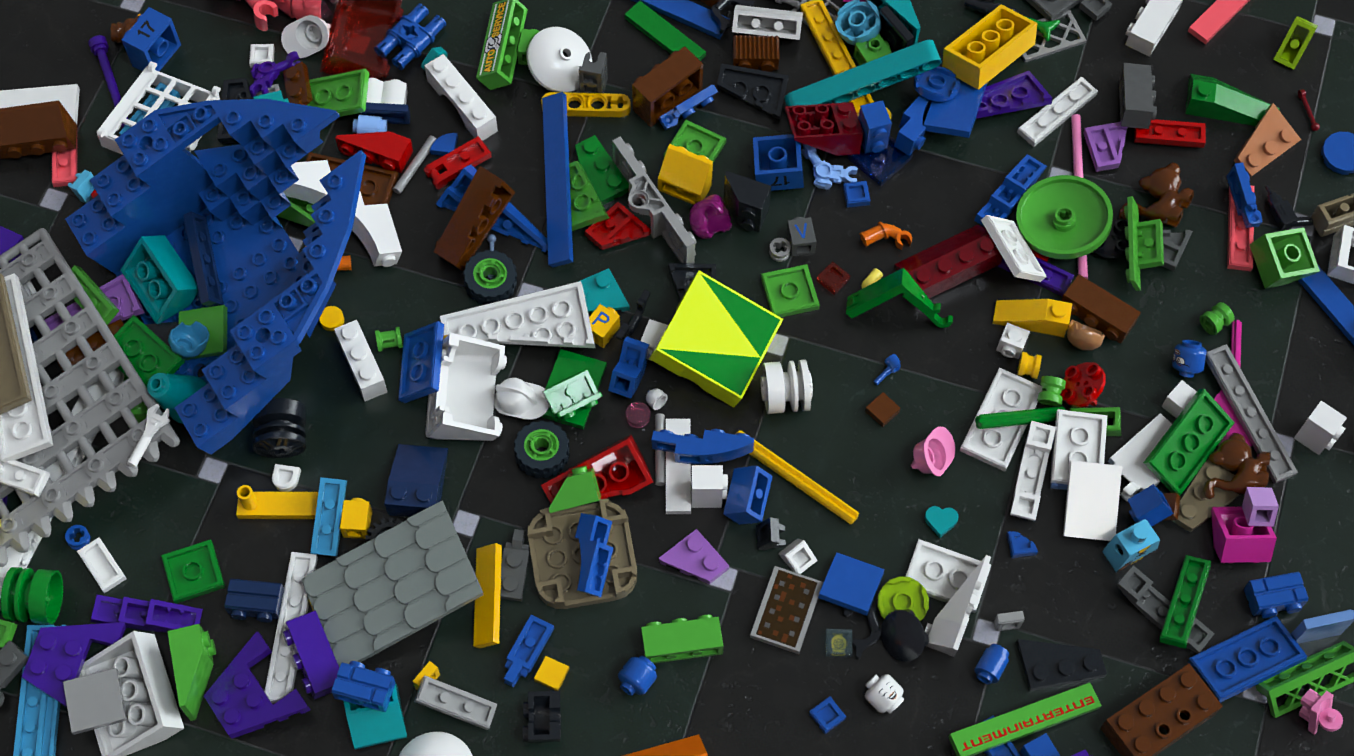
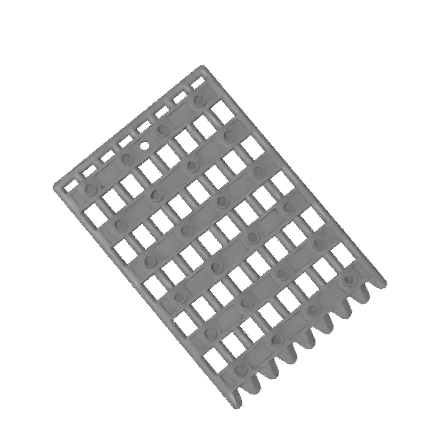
M44 228L38 229L0 255V273L4 277L14 273L19 277L29 329L36 325L43 336L33 343L40 382L43 385L41 388L47 416L58 410L65 423L53 431L50 428L53 446L16 461L46 471L47 467L58 460L66 474L55 482H52L49 477L40 497L33 496L31 498L28 493L0 484V567L7 565L6 549L9 546H12L21 553L28 552L30 546L28 533L34 531L40 537H49L51 534V517L55 516L62 522H71L73 518L71 503L74 501L79 502L84 507H93L95 502L93 488L97 485L106 492H114L116 489L115 473L117 471H121L128 477H136L138 465L136 468L131 467L127 464V461L145 431L147 418L138 423L131 409L142 401L148 409L157 404L148 393L142 379ZM41 240L40 243L29 249V247ZM21 254L18 258L9 263L10 260H12L17 255ZM56 263L63 275L50 283L43 271ZM35 277L42 289L29 296L23 285ZM77 296L84 309L71 316L65 304ZM57 311L64 323L51 331L44 318ZM99 331L106 343L93 351L86 339ZM78 345L85 358L72 366L65 353ZM57 359L64 372L51 380L44 367ZM121 365L128 379L116 387L108 374ZM100 380L107 394L94 401L87 388ZM79 395L86 408L73 416L66 403ZM159 408L156 414L162 416L163 412ZM122 416L130 430L117 438L109 424ZM170 423L161 427L153 435L142 456L147 461H158L160 455L158 443L160 441L165 442L171 447H176L180 444V439ZM101 431L109 444L96 453L88 439ZM80 446L87 460L74 468L67 453ZM15 490L23 504L9 512L2 498Z

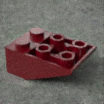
M853 102L785 106L794 141L837 156L860 154L863 131Z

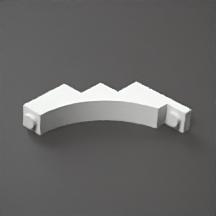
M327 160L296 162L291 165L299 180L283 191L287 197L315 204L328 194L319 181L331 172ZM359 192L352 231L365 246L374 267L393 266L398 263L402 249L388 204L364 205L361 192Z

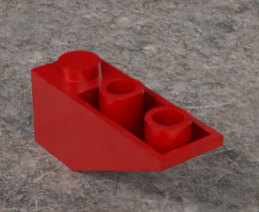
M390 131L337 135L335 137L338 150L344 155H355L362 150L366 154V163H374L386 170L402 173L413 153L411 139Z

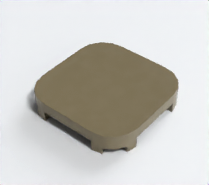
M600 499L599 503L581 505L553 513L549 512L548 507L540 510V513L528 525V541L536 590L539 598L546 605L555 609H568L616 601L626 597L633 591L637 583V565L628 516L625 509L623 510L619 505L610 502L609 499ZM581 513L597 515L612 521L607 545L614 548L601 597L577 591L581 568V551L579 539H576L575 535Z

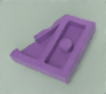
M1121 122L1084 129L1083 134L1096 172L1119 168L1128 128L1121 126Z
M697 529L659 557V562L662 565H670L679 569L681 573L695 576L698 580L707 584H711L729 570L727 562Z

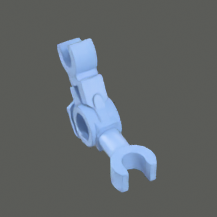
M803 144L804 149L801 152L813 164V175L815 178L813 184L817 188L828 190L832 183L841 184V181L844 183L857 182V178L849 177L850 174H857V167L850 166L843 169L841 165H831L825 162V160L821 161L817 155L816 148Z

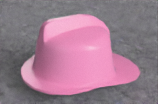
M936 427L926 439L914 446L912 469H919V471L925 474L933 473L935 476H941L955 457V442L948 429Z

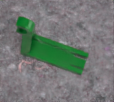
M904 268L855 292L847 298L846 314L851 319L903 293V297L923 312L937 327L946 328L953 323L952 315L941 318L937 314L940 313L941 303L933 304Z

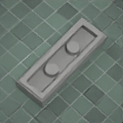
M428 676L422 677L414 700L418 704L485 730L490 728L497 704Z

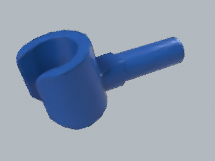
M892 354L885 359L884 362L887 368L873 381L876 385L890 373L900 370L901 364L896 354Z

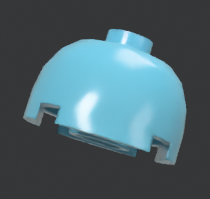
M852 0L839 9L835 25L840 37L848 44L855 46L856 43L869 41L879 34L881 30L880 15L877 6L871 1L860 2V0Z

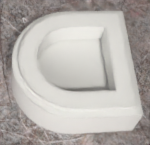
M275 464L272 474V482L275 488L281 492L293 490L298 484L301 469L300 467Z

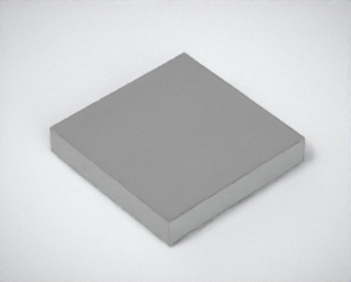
M117 668L63 682L72 734L75 735L127 721Z

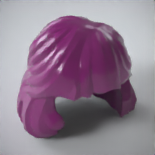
M717 194L710 195L697 202L690 210V226L693 232L702 239L712 238L715 233H724L732 228V217L724 201Z

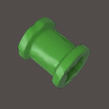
M400 327L384 332L375 331L379 352L385 348L397 346L398 348H403Z

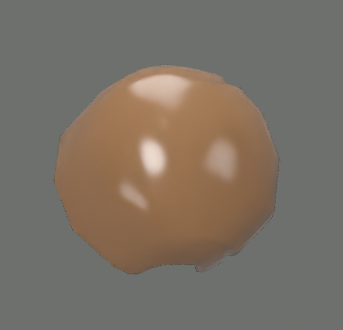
M1075 320L1070 321L1067 330L1069 342L1080 350L1091 351L1099 348L1105 337L1101 331Z

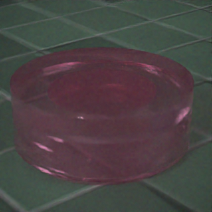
M642 402L630 404L626 409L628 424L635 428L646 426L650 421L649 407Z

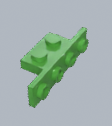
M1133 196L1127 197L1128 205L1124 206L1125 217L1128 220V226L1125 227V236L1127 241H1129V247L1125 249L1126 259L1129 262V269H1126L1127 282L1131 283L1136 291H1141L1140 269L1164 266L1163 223L1160 219L1139 222L1138 205Z

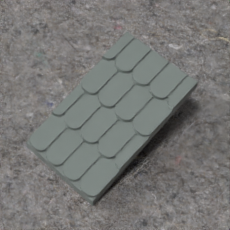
M443 500L407 518L406 521L339 556L336 560L301 579L313 610L317 612L339 668L342 662L350 664V661H357L361 663L484 595Z

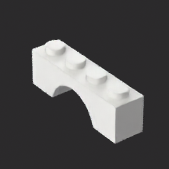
M444 54L424 65L427 81L439 96L445 95L453 103L465 127L474 138L479 136L483 141L498 132L496 116Z

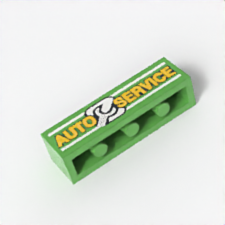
M501 0L494 2L492 5L476 79L490 90L512 83L518 56L517 50L528 10L518 0Z

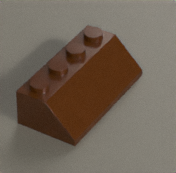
M59 100L0 108V159L20 158L21 156L42 155L44 153L65 152L66 150L76 149L77 124Z

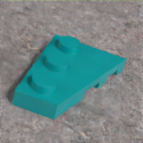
M609 268L580 280L583 285L588 314L593 313L599 304L606 308L611 307L614 310H621V312L630 311V306Z

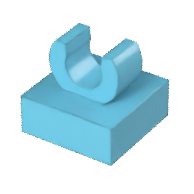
M84 170L81 174L77 173L75 175L77 179L73 184L69 182L67 185L81 202L88 203L92 199L91 193L95 189L90 182V179L94 176L91 172Z

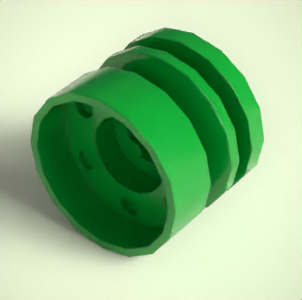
M11 567L4 578L1 591V612L3 618L10 622L17 620L19 622H27L30 618L33 623L37 624L55 623L63 601V579L59 570L38 569L35 573L32 568Z

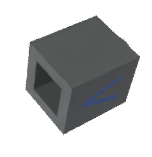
M796 217L788 220L786 233L791 245V256L815 253L816 237L811 217Z

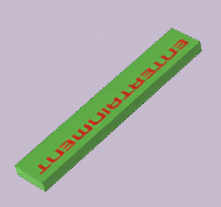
M1087 683L953 732L948 737L957 756H974L1098 710L1102 705L1091 683Z

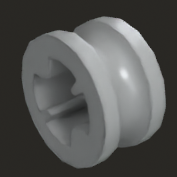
M776 238L771 241L769 255L774 261L783 262L789 258L791 245L788 240ZM781 247L784 248V252H783V251H779L778 253L776 252V248H777V249H780Z

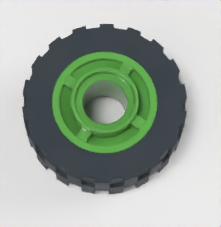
M485 250L484 252L476 253L465 265L464 286L466 287V292L470 294L474 301L476 300L482 305L507 300L513 295L514 289L517 286V272L513 260L508 258L505 253H500L497 250ZM487 275L496 276V278L493 280H488L485 277H487Z
M534 421L529 425H525L517 433V438L514 441L516 463L519 464V468L525 471L527 475L535 476V478H549V476L557 475L560 470L564 469L565 464L568 463L569 440L567 439V434L561 430L559 425H555L550 421ZM540 447L547 448V450L543 452L537 451V449Z

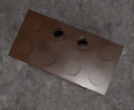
M1188 664L1106 719L1100 729L1121 756H1156L1215 716L1223 706L1193 667ZM1180 713L1186 714L1188 720H1182ZM1159 727L1165 728L1167 734H1161L1159 732Z

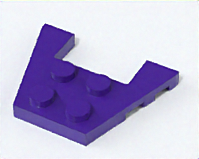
M125 623L41 627L21 677L67 708L63 682L79 678L92 642L110 646L122 639L126 629Z
M256 632L204 695L221 725L232 739L264 728L265 724L277 720L281 722L289 719L291 715L299 712L303 714L311 710L297 689L291 691L275 704L271 702L250 670L252 666L272 653V650L259 632Z

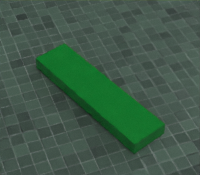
M639 1L625 13V19L668 53L671 54L674 51H679L685 46L700 61L706 57L704 49L643 2Z
M1185 556L1160 635L1161 643L1186 649L1210 571V560Z

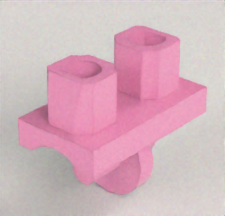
M1310 688L1301 698L1300 704L1303 707L1299 711V716L1309 722L1308 731L1315 735L1319 724L1324 730L1330 732L1340 729L1343 724V717L1339 711L1332 709L1334 695L1326 691L1321 696Z

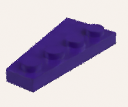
M1026 71L987 86L976 119L1051 105L1052 97L1030 71Z

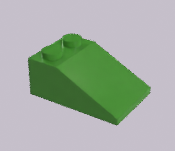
M200 624L167 631L179 707L190 721L197 718L214 665L212 655H216L214 640H210L208 631L204 632Z

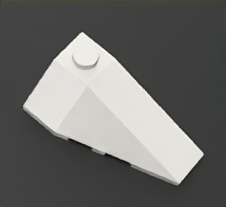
M986 555L935 617L933 624L927 623L924 631L929 637L927 647L953 657L955 656L969 621V615L975 604L978 590L981 587L989 565L990 556Z

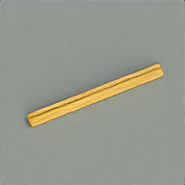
M754 440V450L749 453L751 456L847 523L853 524L859 515L858 511Z

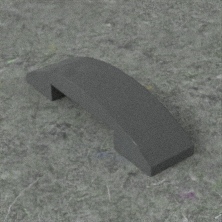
M1133 565L1118 582L1117 586L1146 618L1162 630L1171 602L1152 587L1153 581ZM1195 617L1186 647L1196 653H1200L1215 633Z

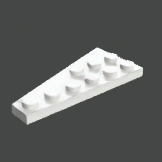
M581 281L440 316L441 323L444 324V335L453 333L495 344L596 348Z

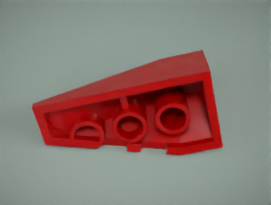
M629 435L541 484V487L550 503H552L565 479L572 473V469L580 466H586L587 469L594 468L601 494L600 499L632 494L653 483V479L642 453L632 435Z

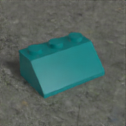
M165 235L141 236L121 268V272L154 322L159 324L188 307L198 294V286Z

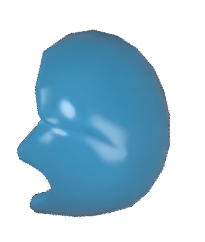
M195 321L192 325H185L184 322H181L170 331L168 342L174 353L184 357H195L205 350L210 334L207 327L200 322Z

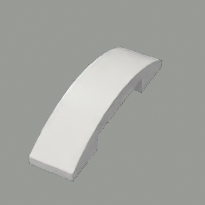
M1031 421L1016 481L1010 512L1012 516L1032 521L1036 520L1046 466L1056 430L1055 426Z

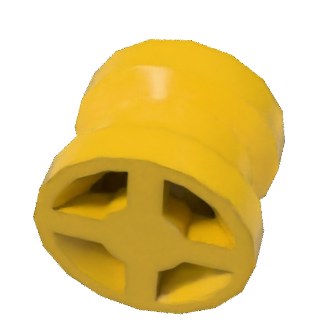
M1022 352L1017 375L1023 376L1026 374L1030 375L1031 378L1037 379L1042 355L1030 356L1027 352Z

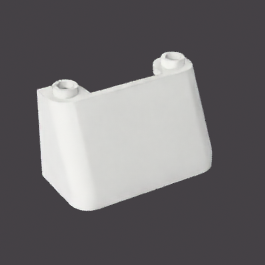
M453 333L447 335L443 340L439 391L428 396L427 438L437 440L493 441L500 436L502 423L499 417L493 416L496 375L505 368L507 363V356L504 355L505 346Z

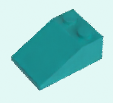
M868 0L877 6L879 13L880 9L887 5L914 36L913 45L918 43L921 27L910 0Z

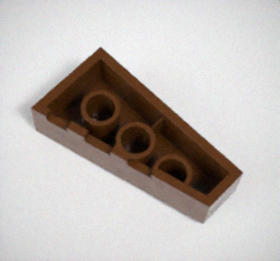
M479 166L443 235L436 242L433 252L461 271H464L466 263L474 256L515 194V191L502 179Z

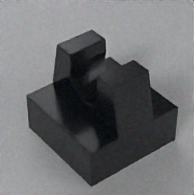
M770 517L756 525L757 549L766 551L770 548H781L786 545V540L779 538V534L785 531V526L779 524V519Z

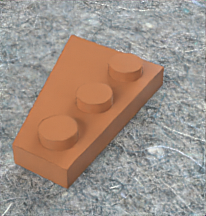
M1274 103L1269 105L1252 135L1246 140L1234 159L1235 163H1244L1249 177L1253 176L1301 140Z

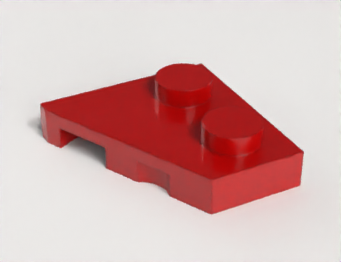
M619 202L607 211L609 219L594 223L585 230V236L601 250L651 234V229Z

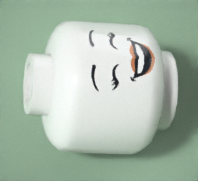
M889 674L882 675L880 678L874 675L865 685L868 688L865 693V699L879 713L887 711L890 714L904 701L902 697L904 693L903 688Z

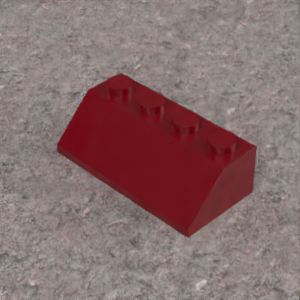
M977 224L894 264V267L897 271L904 268L930 299L1000 265L1002 255L987 230Z

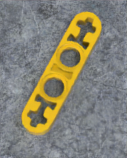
M560 92L546 93L543 97H547ZM563 92L567 98V116L620 118L627 116L631 110L630 99L625 94ZM571 101L581 103L580 107L575 109L569 107L568 104ZM600 101L604 106L600 109H594L591 104ZM623 103V108H618V104Z

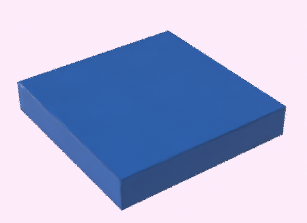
M836 552L818 598L867 616L885 569Z

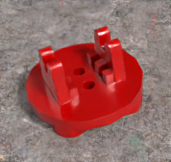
M1085 362L1077 366L1072 365L1068 367L1064 378L1066 381L1065 389L1062 390L1060 395L1072 407H1088L1089 404L1096 406V399L1103 392L1106 384V375L1103 369L1093 362Z

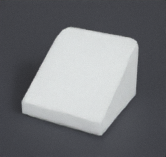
M796 539L779 552L780 557L793 572L801 574L818 561L802 539Z

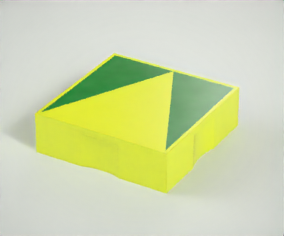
M698 271L691 280L676 308V313L662 333L649 359L674 374L693 381L707 393L734 408L743 398L783 319L705 273Z

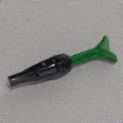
M966 0L964 6L973 8L984 15H988L1001 5L979 0ZM1006 6V7L1010 8L1011 10H1013V11H1015V12L1018 13L1017 9L1012 8V7H1010V6ZM1029 18L1037 23V30L1042 33L1046 42L1050 40V32L1060 24V20L1042 22Z

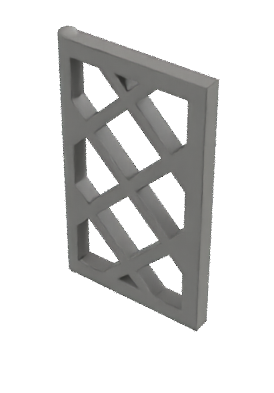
M1071 10L1057 18L1060 19L1067 16L1069 20L1068 26L1062 23L1057 26V28L1065 30L1063 38L1050 34V40L1058 42L1060 45L1052 48L1044 47L1046 41L1043 39L1041 45L1035 43L1032 47L1039 50L1038 52L1027 55L1025 52L1021 55L1024 62L1086 43L1087 40ZM1042 18L1038 21L1047 22L1048 20L1046 18ZM1037 30L1036 35L1043 37L1042 33ZM1069 32L1076 34L1079 38L1074 41L1066 40Z

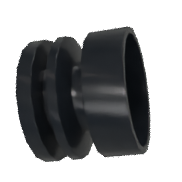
M271 399L253 418V426L255 428L253 431L254 452L268 458H289L303 453L306 449V431L304 429L306 425L305 405L293 399Z

